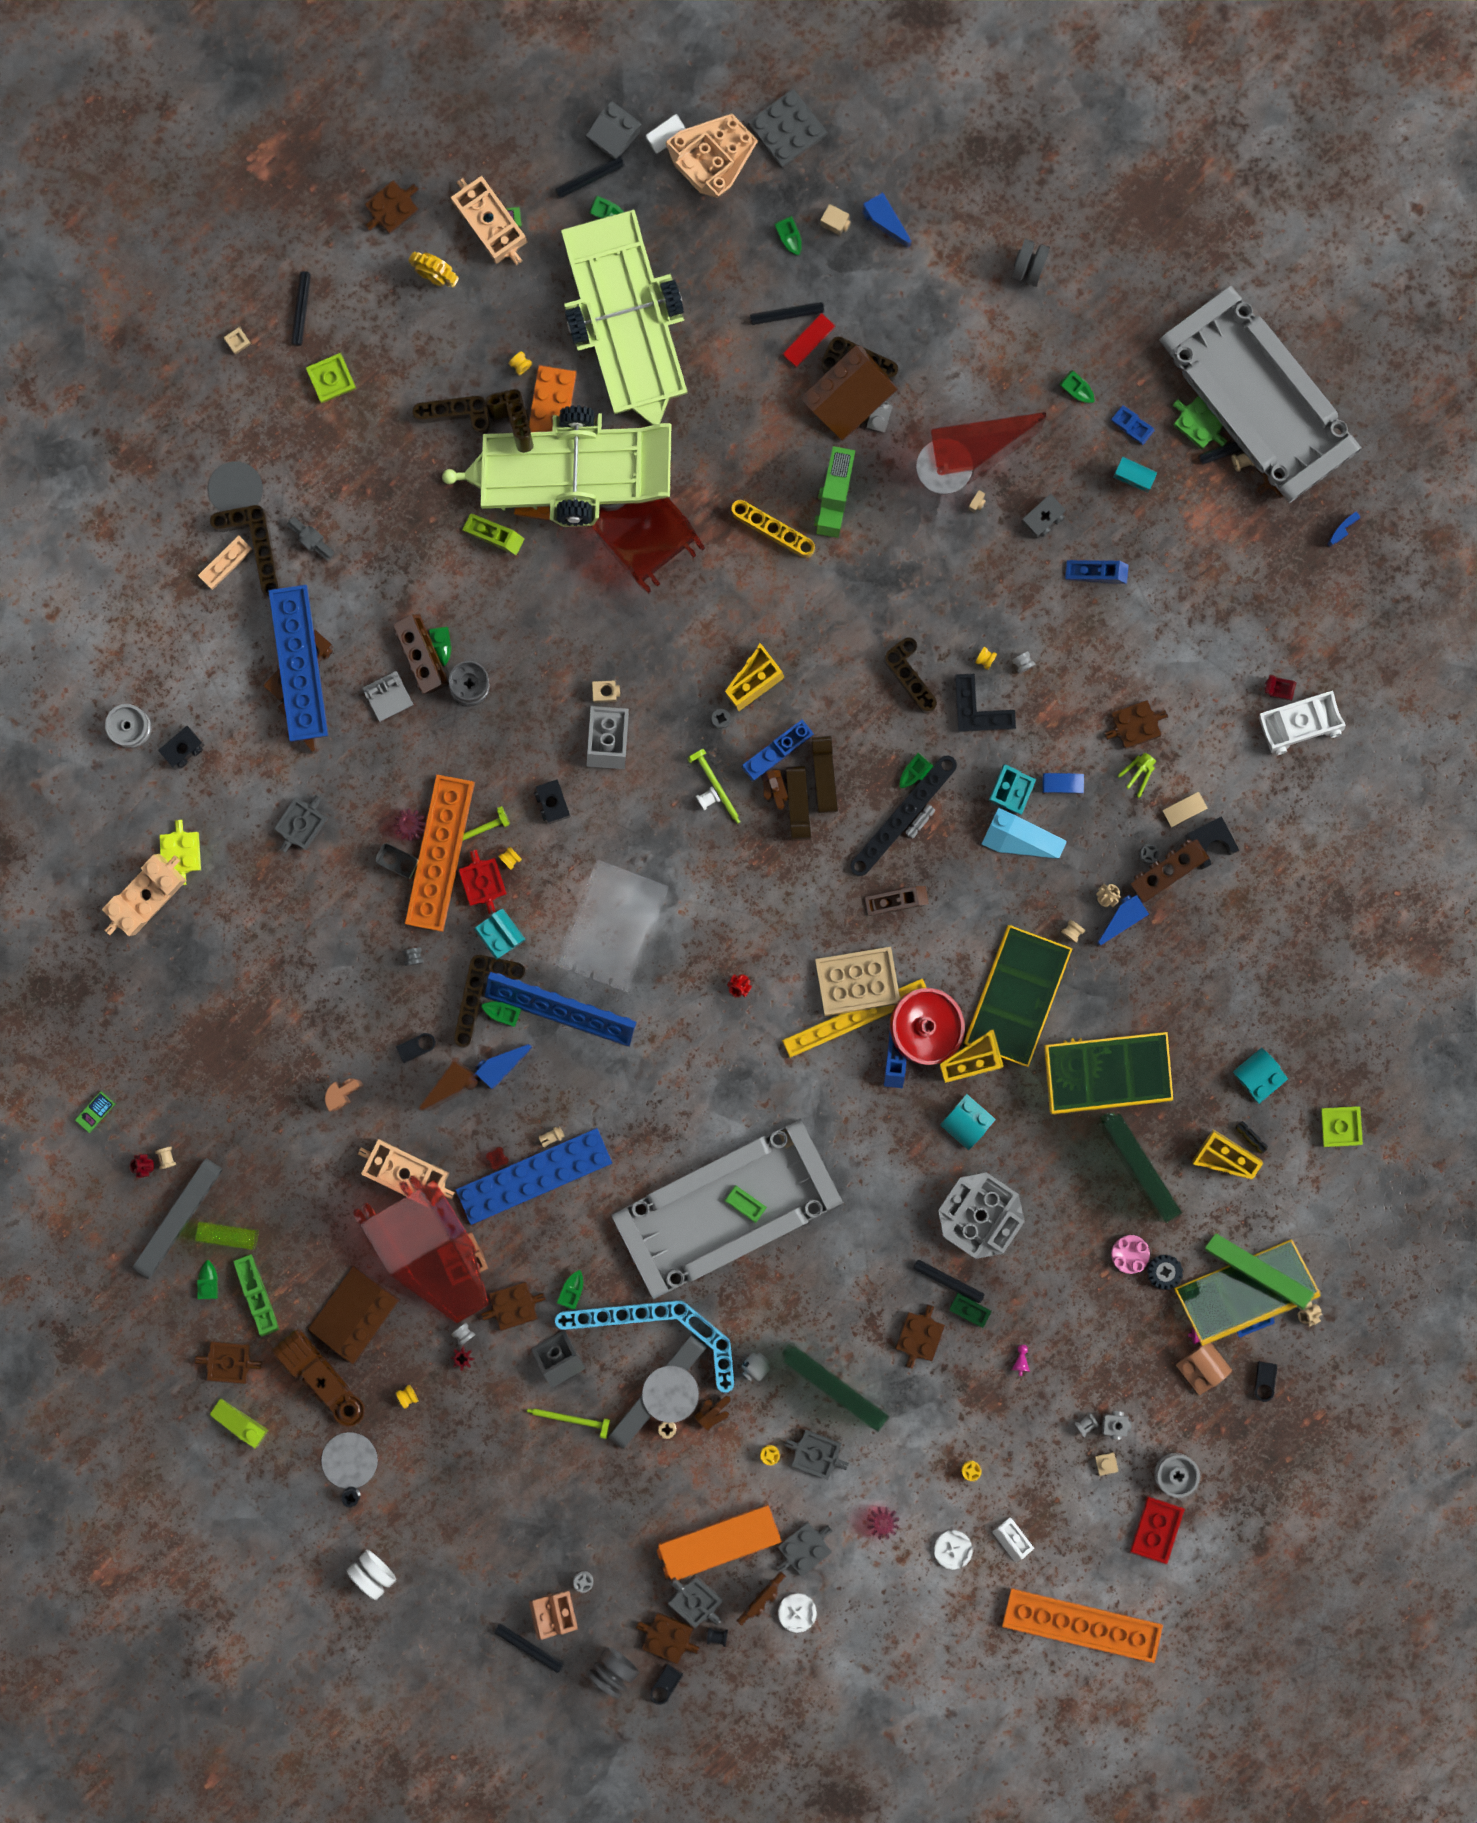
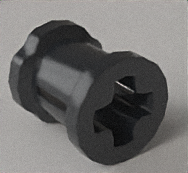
M352 1486L346 1488L341 1497L343 1505L349 1508L356 1506L360 1499V1491ZM350 1493L353 1494L352 1501L348 1500Z
M709 1627L707 1644H721L723 1647H726L728 1629L721 1631L713 1630L712 1627Z

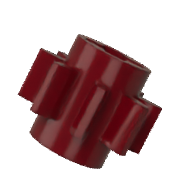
M148 1154L135 1155V1159L130 1161V1171L136 1173V1178L148 1177L149 1173L154 1169L153 1160L148 1158Z
M462 1346L460 1352L455 1349L456 1356L450 1357V1359L455 1360L453 1367L458 1365L461 1371H463L465 1365L471 1368L469 1362L475 1360L474 1357L470 1356L472 1350L467 1352L464 1346ZM462 1353L464 1357L468 1358V1360L464 1361V1364L461 1363V1360H458Z

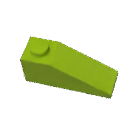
M472 513L462 529L464 532L514 555H517L525 539L514 530Z
M221 1398L210 1413L219 1423L254 1448L260 1445L269 1431Z

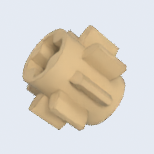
M1103 884L1096 893L1098 902L1104 907L1109 905L1115 907L1121 898L1120 890L1113 884L1108 886Z
M1310 1301L1304 1310L1299 1308L1301 1311L1297 1315L1301 1323L1307 1324L1310 1327L1321 1321L1319 1317L1322 1313L1317 1304H1312Z

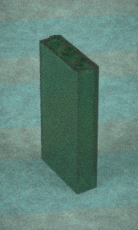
M1109 1112L1100 1117L1099 1127L1158 1221L1167 1223L1182 1214L1179 1206L1121 1114Z
M793 1343L792 1346L788 1344L782 1352L784 1363L875 1431L879 1432L890 1417L887 1411L796 1343Z

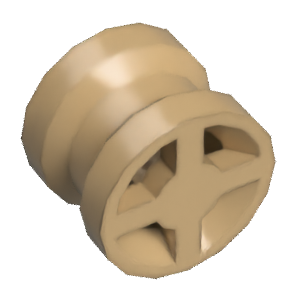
M1069 920L1068 926L1061 931L1064 936L1074 943H1077L1079 935L1085 932L1080 925L1072 920Z

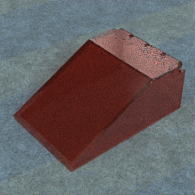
M1046 412L932 429L931 436L936 468H938L937 473L945 475L972 470L971 477L967 484H970L1040 433L1046 419Z

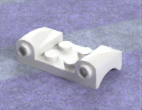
M1333 691L1266 711L1259 715V721L1271 753H1276V755L1286 753L1292 744L1323 734L1331 738L1338 737L1346 726L1338 711Z

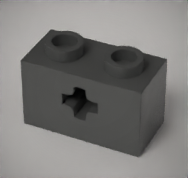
M1050 494L1027 514L1021 523L1036 539L1040 535L1043 538L1051 531L1049 528L1054 523L1058 525L1065 518L1066 510ZM1042 515H1043V516H1046V515L1049 516L1047 520H1046V519H1045L1044 521L1041 520Z

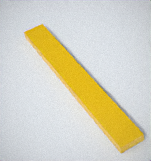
M923 978L899 988L900 999L911 991L927 988ZM895 1005L843 1013L782 1040L789 1058L892 1013Z

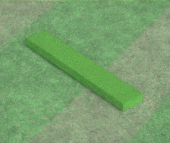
M1215 1234L1205 1247V1251L1303 1310L1314 1296V1292L1218 1234Z

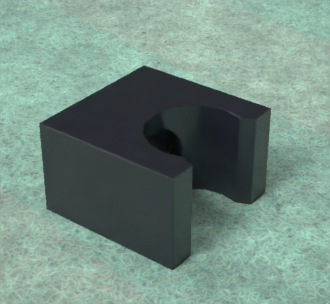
M1222 816L1185 835L1187 840L1194 841L1197 839L1206 853L1209 844L1212 842L1223 844L1229 855L1239 851ZM1208 859L1200 865L1202 870L1211 865V860Z

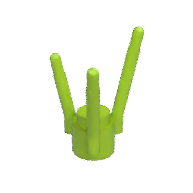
M1143 753L1141 757L1137 756L1131 764L1118 774L1120 778L1137 764L1138 771L1126 786L1129 789L1141 772L1146 773L1137 794L1138 798L1141 797L1147 781L1155 769L1153 765L1156 763V760L1149 754Z

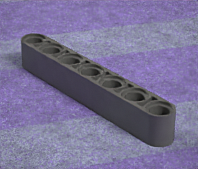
M208 1158L203 1161L132 1268L134 1271L148 1280L152 1277L220 1176L223 1168Z
M692 1334L666 1366H676L688 1371L708 1345ZM642 1396L608 1436L609 1439L622 1449L627 1446L651 1416L644 1405Z

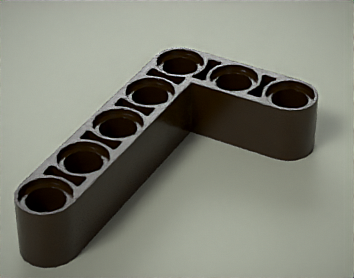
M252 505L214 513L210 518V524L217 532L250 527L261 590L270 599L267 587L270 585H275L276 589L281 587L266 512L261 506ZM261 511V517L253 519L254 512ZM236 515H243L241 522H234ZM223 518L224 524L217 527L215 525L216 520ZM260 529L265 530V535L262 538L256 537V533ZM268 548V554L260 556L261 549ZM265 567H272V572L269 575L263 574Z
M475 955L472 957L454 1035V1041L458 1046L466 1048L473 1041L486 976L490 972L496 974L493 970L494 964L497 962L503 964V970L499 974L513 980H522L526 975V968L521 963L504 959L496 960L494 957ZM479 958H482L485 962L484 967L481 969L475 967V961ZM516 966L522 968V974L518 977L512 974V970ZM474 977H478L481 981L480 985L476 988H473L470 984L471 979ZM469 996H475L477 1000L476 1004L472 1007L466 1003ZM465 1015L472 1016V1023L470 1025L463 1024L462 1019ZM463 1033L468 1035V1042L466 1044H461L458 1040L459 1036Z

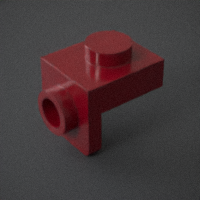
M1269 675V679L1266 680L1264 685L1265 693L1273 698L1292 701L1297 682Z

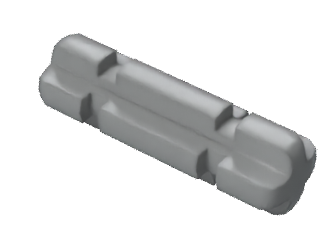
M928 804L923 809L924 812H921L912 823V827L907 829L906 834L910 838H914L917 835V831L921 830L929 820L928 817L932 816L935 812L931 805Z

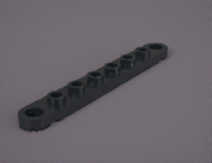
M943 756L854 858L851 863V871L854 875L864 876L870 871L954 773L957 763L952 756ZM944 760L951 761L953 765L951 770L946 771L942 768ZM856 862H864L866 869L863 872L856 871Z

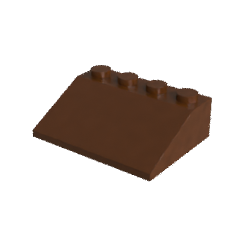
M856 345L801 398L844 441L889 399L898 388L864 348Z
M453 1061L419 1109L430 1111L468 1090H473L479 1082L477 1080L479 1076L461 1062Z
M353 1266L308 1330L339 1355L354 1364L401 1299Z

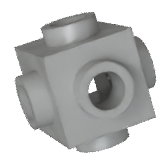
M1112 1411V1414L1103 1413L1102 1433L1110 1435L1111 1439H1122V1436H1127V1432H1131V1420H1128L1129 1417L1124 1415L1122 1411ZM1119 1422V1427L1115 1428V1424Z

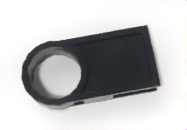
M423 1033L396 1046L403 1063H406L432 1051L436 1046V1040L433 1035ZM427 1035L433 1039V1046L429 1050H423L419 1046V1040L422 1036Z
M1258 1361L1254 1395L1258 1400L1267 1402L1273 1398L1278 1364ZM1266 1384L1270 1387L1271 1394L1268 1398L1261 1399L1257 1394V1390L1261 1385Z
M667 1664L651 1689V1700L657 1705L665 1704L682 1678L683 1673ZM658 1687H662L667 1691V1698L663 1701H657L653 1697V1691Z

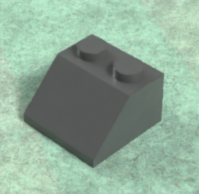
M611 101L600 113L586 138L616 160L639 135L641 123Z
M565 1330L531 1349L542 1374L552 1388L586 1369Z

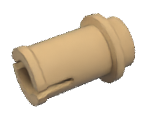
M555 1126L553 1127L554 1130L539 1136L543 1147L557 1140L561 1141L565 1137L560 1126L557 1128Z

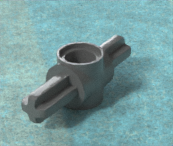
M295 517L289 519L287 526L299 535L298 541L309 551L316 550L326 560H330L333 557L334 551L323 542V536L312 526H304Z

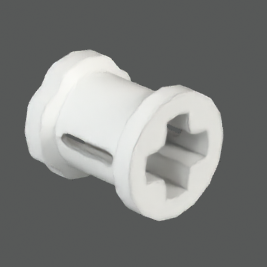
M710 787L709 791L704 794L695 796L704 811L709 805L720 801L713 787Z

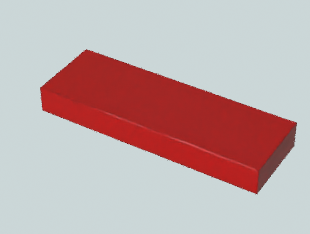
M821 313L783 353V356L797 368L835 328V325Z

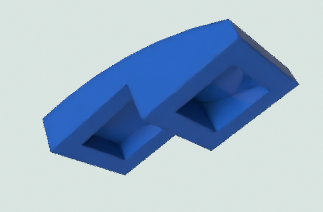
M1124 405L1111 419L1115 425L1141 445H1144L1155 431L1152 426L1141 420L1136 413Z
M1357 511L1350 515L1335 530L1327 544L1329 547L1348 535L1345 528L1361 518Z
M1044 773L1043 793L1082 794L1084 793V774Z

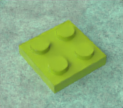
M341 353L306 367L321 403L356 389Z
M1360 1107L1321 1108L1323 1147L1363 1145Z

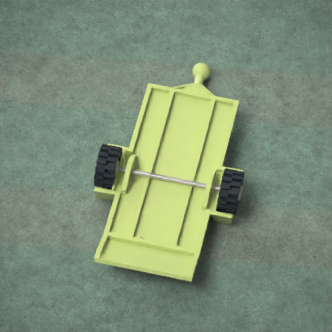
M635 210L562 229L563 240L580 296L579 300L565 303V315L573 343L578 351L595 347L614 414L633 409L651 425L660 424L669 399L688 394L668 325L684 321L681 315L684 313L676 281L672 280L671 274L658 278L653 277Z
M571 405V407L566 406L560 410V417L553 415V429L551 432H531L534 444L531 451L519 452L513 433L483 434V451L466 472L456 473L452 469H447L443 472L442 479L446 484H453L456 480H467L481 489L482 509L501 508L505 511V508L533 507L536 510L537 507L550 506V520L563 527L593 526L599 519V504L643 503L670 497L671 424L662 423L643 428L601 430L602 413L597 414L594 419V410L591 408L581 407V405H577V407H574V405Z

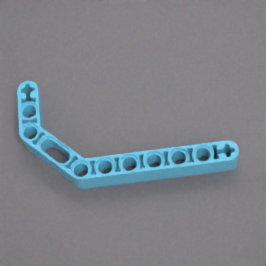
M682 1300L563 1311L555 1318L556 1326L564 1330L677 1319L713 1349L717 1388L721 1392L726 1393L730 1392L734 1387L729 1338ZM677 1304H682L685 1307V1312L681 1315L676 1314L674 1311V1307ZM657 1306H663L666 1309L664 1316H657L655 1314ZM644 1308L647 1312L646 1317L638 1318L636 1310ZM622 1309L627 1312L625 1320L617 1318L618 1310ZM601 1311L608 1314V1319L605 1322H601L597 1318V1314ZM572 1314H575L574 1321L576 1325H572L573 1321H568L566 1326L563 1325V1322H559L562 1315H565L568 1319L573 1317ZM579 1314H587L589 1321L586 1324L580 1323L578 1320ZM693 1316L698 1317L712 1329V1335L710 1337L701 1335L689 1324V1319ZM719 1339H724L727 1342V1347L723 1350L718 1349L716 1346V1342ZM724 1358L729 1361V1366L726 1369H721L718 1366L720 1359ZM730 1371L731 1374H727V1381H731V1384H728V1388H724L723 1385H720V1382H723V1374L719 1376L718 1372L726 1373Z

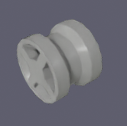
M1029 651L1012 660L1013 664L1017 665L1019 674L1036 665L1034 661H1031Z
M467 1323L451 1334L458 1340L459 1346H462L475 1336V1333L468 1329L469 1325Z
M582 1571L575 1576L574 1587L577 1591L585 1593L592 1588L593 1577L590 1573Z

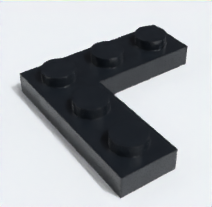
M975 673L955 675L958 732L1016 729L1015 710L977 711Z

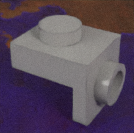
M885 401L870 415L867 427L885 432L893 406Z

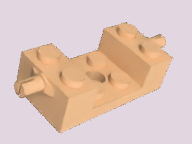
M480 176L469 185H467L464 178L460 179L457 184L462 190L451 197L452 203L482 241L491 258L496 264L509 256L515 265L521 263L522 259L516 252L518 248L527 243L526 236L485 179ZM487 213L494 216L493 221L489 223L483 220L484 215Z
M161 854L152 855L140 868L142 871L120 895L114 896L104 906L102 910L112 921L105 929L107 934L111 935L118 927L128 936L136 935L187 881L174 868L180 862L177 856L174 855L168 862ZM145 889L151 892L149 900H145L142 896V892Z
M378 1139L372 1152L362 1147L358 1152V1155L368 1159L362 1175L425 1206L433 1208L437 1198L441 1195L452 1200L453 1196L451 1195L455 1194V1192L445 1188L449 1172L414 1157L381 1139ZM402 1168L409 1169L410 1176L408 1179L400 1177L399 1173Z

